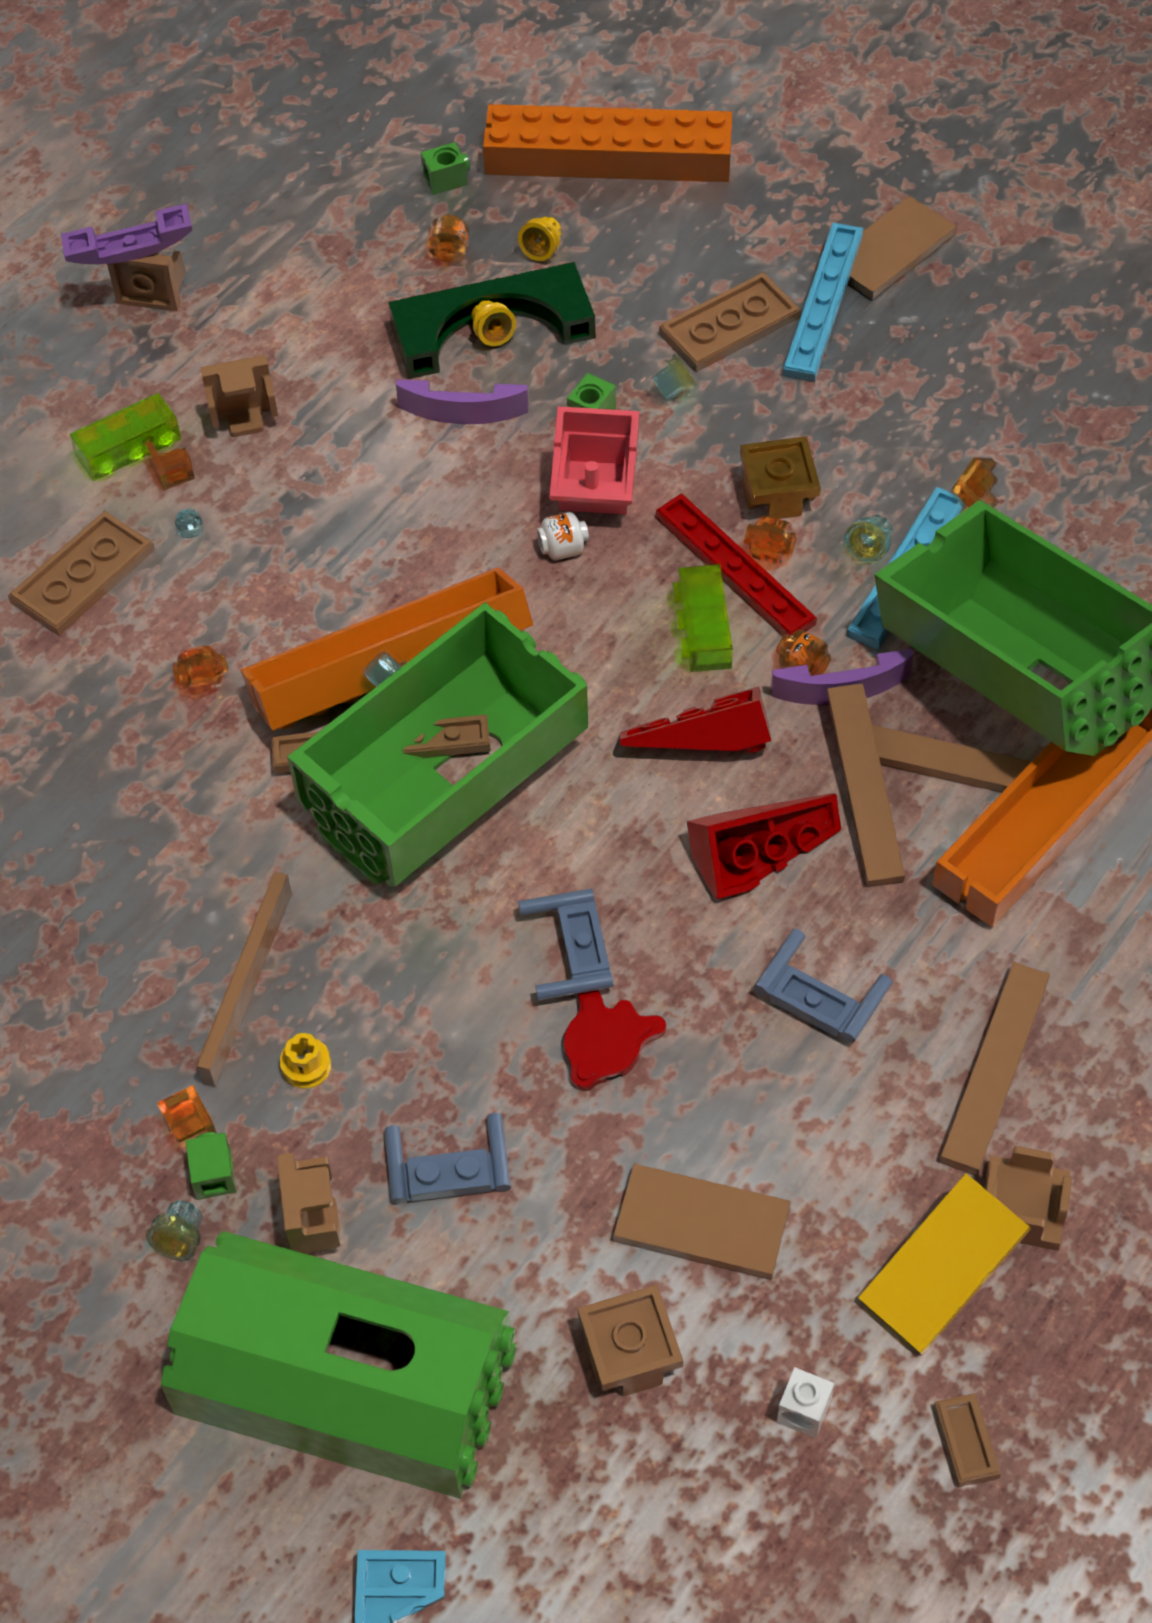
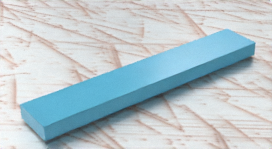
M832 223L783 368V376L815 382L863 238V228Z
M936 487L889 564L919 542L924 546L929 545L935 537L936 530L964 511L967 499ZM875 584L847 629V637L879 650L890 631L882 627Z

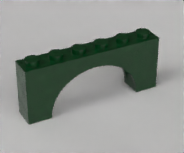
M575 262L388 302L391 327L408 379L440 373L439 355L444 344L457 331L473 323L472 311L482 301L488 300L493 303L504 304L514 316L530 318L549 326L560 336L564 345L596 338L595 314Z

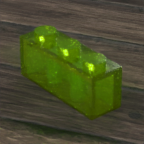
M159 393L69 434L75 456L93 481L181 440L177 417Z
M720 564L678 568V582H672L673 602L680 603L681 608L676 610L677 630H684L685 635L684 638H680L681 658L688 659L690 672L732 669L733 645Z

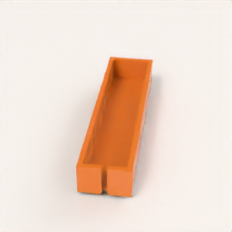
M488 104L483 142L485 175L729 182L732 111Z
M497 567L242 668L240 670L252 705L273 731L275 729L283 730L295 725L296 721L308 716L322 715L330 707L342 702L351 703L357 701L362 697V694L376 688L484 602L495 611H502L512 625L520 631H524V629L534 626L524 589L501 568Z
M1152 708L1139 725L1130 728L1113 745L1105 747L1095 756L1064 751L1053 742H1050L936 861L932 885L958 904L963 899L967 901L965 909L993 928L1152 756Z

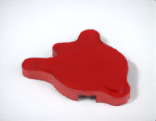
M599 990L578 993L580 1010L577 1016L570 1022L564 1037V1050L569 1060L573 1086L579 1090L587 1091L599 1083L606 1082L608 1077H614L621 1073L622 1077L625 1076L638 1062L643 1048L649 1042L662 1037L666 1033V1021L658 1015L640 1016L628 1000H620L614 1008H607L604 1005Z

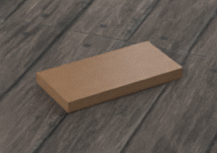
M908 196L863 231V238L848 284L873 300L956 234L957 226L913 197Z
M762 272L659 325V334L695 372H698L798 320L801 317V309Z
M104 510L8 594L9 600L13 605L59 636L154 552V544Z
M634 1163L613 1235L614 1241L772 1280L791 1201Z

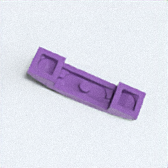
M186 203L155 211L157 221L100 235L95 234L92 226L63 233L61 238L65 260L80 264H112L146 257L166 249L193 231L188 205Z
M396 379L398 407L416 416L437 422L486 424L512 419L529 411L528 385L495 384L494 393L430 391L429 381Z
M912 649L879 653L876 657L875 666L810 676L807 665L772 670L771 695L772 697L794 703L829 705L827 688L863 683L866 698L893 688L910 676L913 651Z

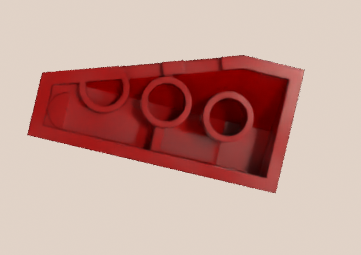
M759 686L714 699L715 704L707 710L696 707L683 710L682 713L676 716L677 720L670 722L669 718H660L622 731L619 739L621 746L722 751L745 749L746 753L762 750L766 747V743L772 740Z
M831 793L717 813L687 821L692 858L714 898L720 899L751 891L761 884L760 880L774 871H781L788 866L787 862L802 852H809L841 830L837 794Z

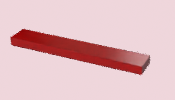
M681 493L656 509V518L789 642H792L816 625L817 617L685 495Z

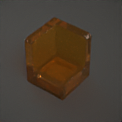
M151 440L145 442L149 463L163 490L195 479L191 459L186 448H176L159 455Z
M974 457L953 486L952 491L968 507L981 500L995 508L999 500L990 491L998 481V478L992 473L997 463L992 458Z
M193 1085L157 1103L164 1123L169 1132L173 1133L177 1142H183L203 1131L217 1133L214 1123Z

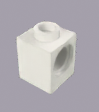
M794 1367L779 1404L777 1423L817 1438L832 1400L834 1383Z

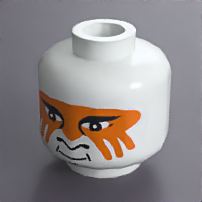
M572 512L547 517L542 521L541 528H537V538L542 554H548L554 561L580 555L584 550V542L589 541V533L585 521L579 522Z

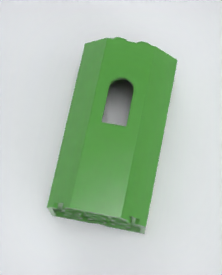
M981 500L936 530L935 537L929 545L924 546L919 542L874 574L882 627L1064 751L1095 756L1105 747L1113 745L1130 728L1139 725L1152 708V605ZM1040 663L1070 684L1063 690H1059L1030 670Z
M485 602L287 756L295 796L302 808L306 811L310 809L313 818L319 824L316 828L323 839L373 884L380 885L383 881H386L388 886H397L588 728V687L582 676L576 672H570L552 652L537 651L535 649L536 643L528 632L517 629L510 623L508 617L502 611H495ZM487 714L489 736L496 738L502 745L454 785L436 771L454 755L422 758L404 754V751H402L408 745L426 744L443 730L444 727L433 725L438 720ZM423 733V742L415 743L414 740Z
M222 1231L216 1239L217 1247L208 1245L201 1252L170 1328L167 1346L171 1347L170 1362L173 1365H166L163 1368L161 1387L174 1415L461 1499L464 1487H472L476 1477L478 1462L474 1461L478 1445L485 1447L490 1434L491 1421H487L489 1408L491 1406L498 1407L502 1398L504 1382L500 1380L504 1367L511 1368L516 1355L517 1344L513 1343L515 1328L510 1325L509 1311ZM339 1316L403 1333L415 1345V1353L410 1363L402 1369L393 1371L326 1353Z

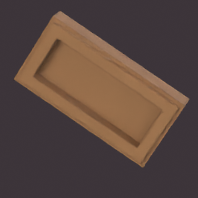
M976 1393L935 1401L934 1410L957 1487L999 1479L1001 1472Z

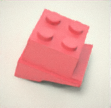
M558 406L549 498L550 500L558 501L559 511L627 515V506L632 505L639 440V411Z

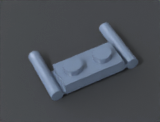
M592 888L518 901L520 916L558 909L572 977L569 980L535 985L537 1000L614 987Z
M795 928L792 929L754 985V989L761 995L770 996V1002L835 1037L841 1034L845 1040L854 1043L893 984V981L888 976L880 974L862 1003H858L853 998L787 965L805 939V934Z
M491 1113L486 1117L490 1152L487 1153L486 1149L413 1157L407 1158V1163H403L400 1127L395 1125L386 1127L384 1132L391 1203L401 1205L407 1201L412 1202L484 1193L493 1190L498 1192L510 1190L511 1184L502 1114Z

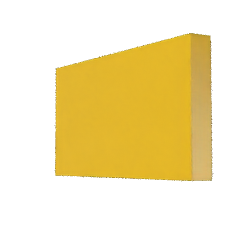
M965 1173L858 1298L923 1355L1031 1228Z

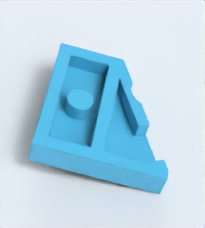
M358 1550L355 1623H397L444 1599L446 1551Z

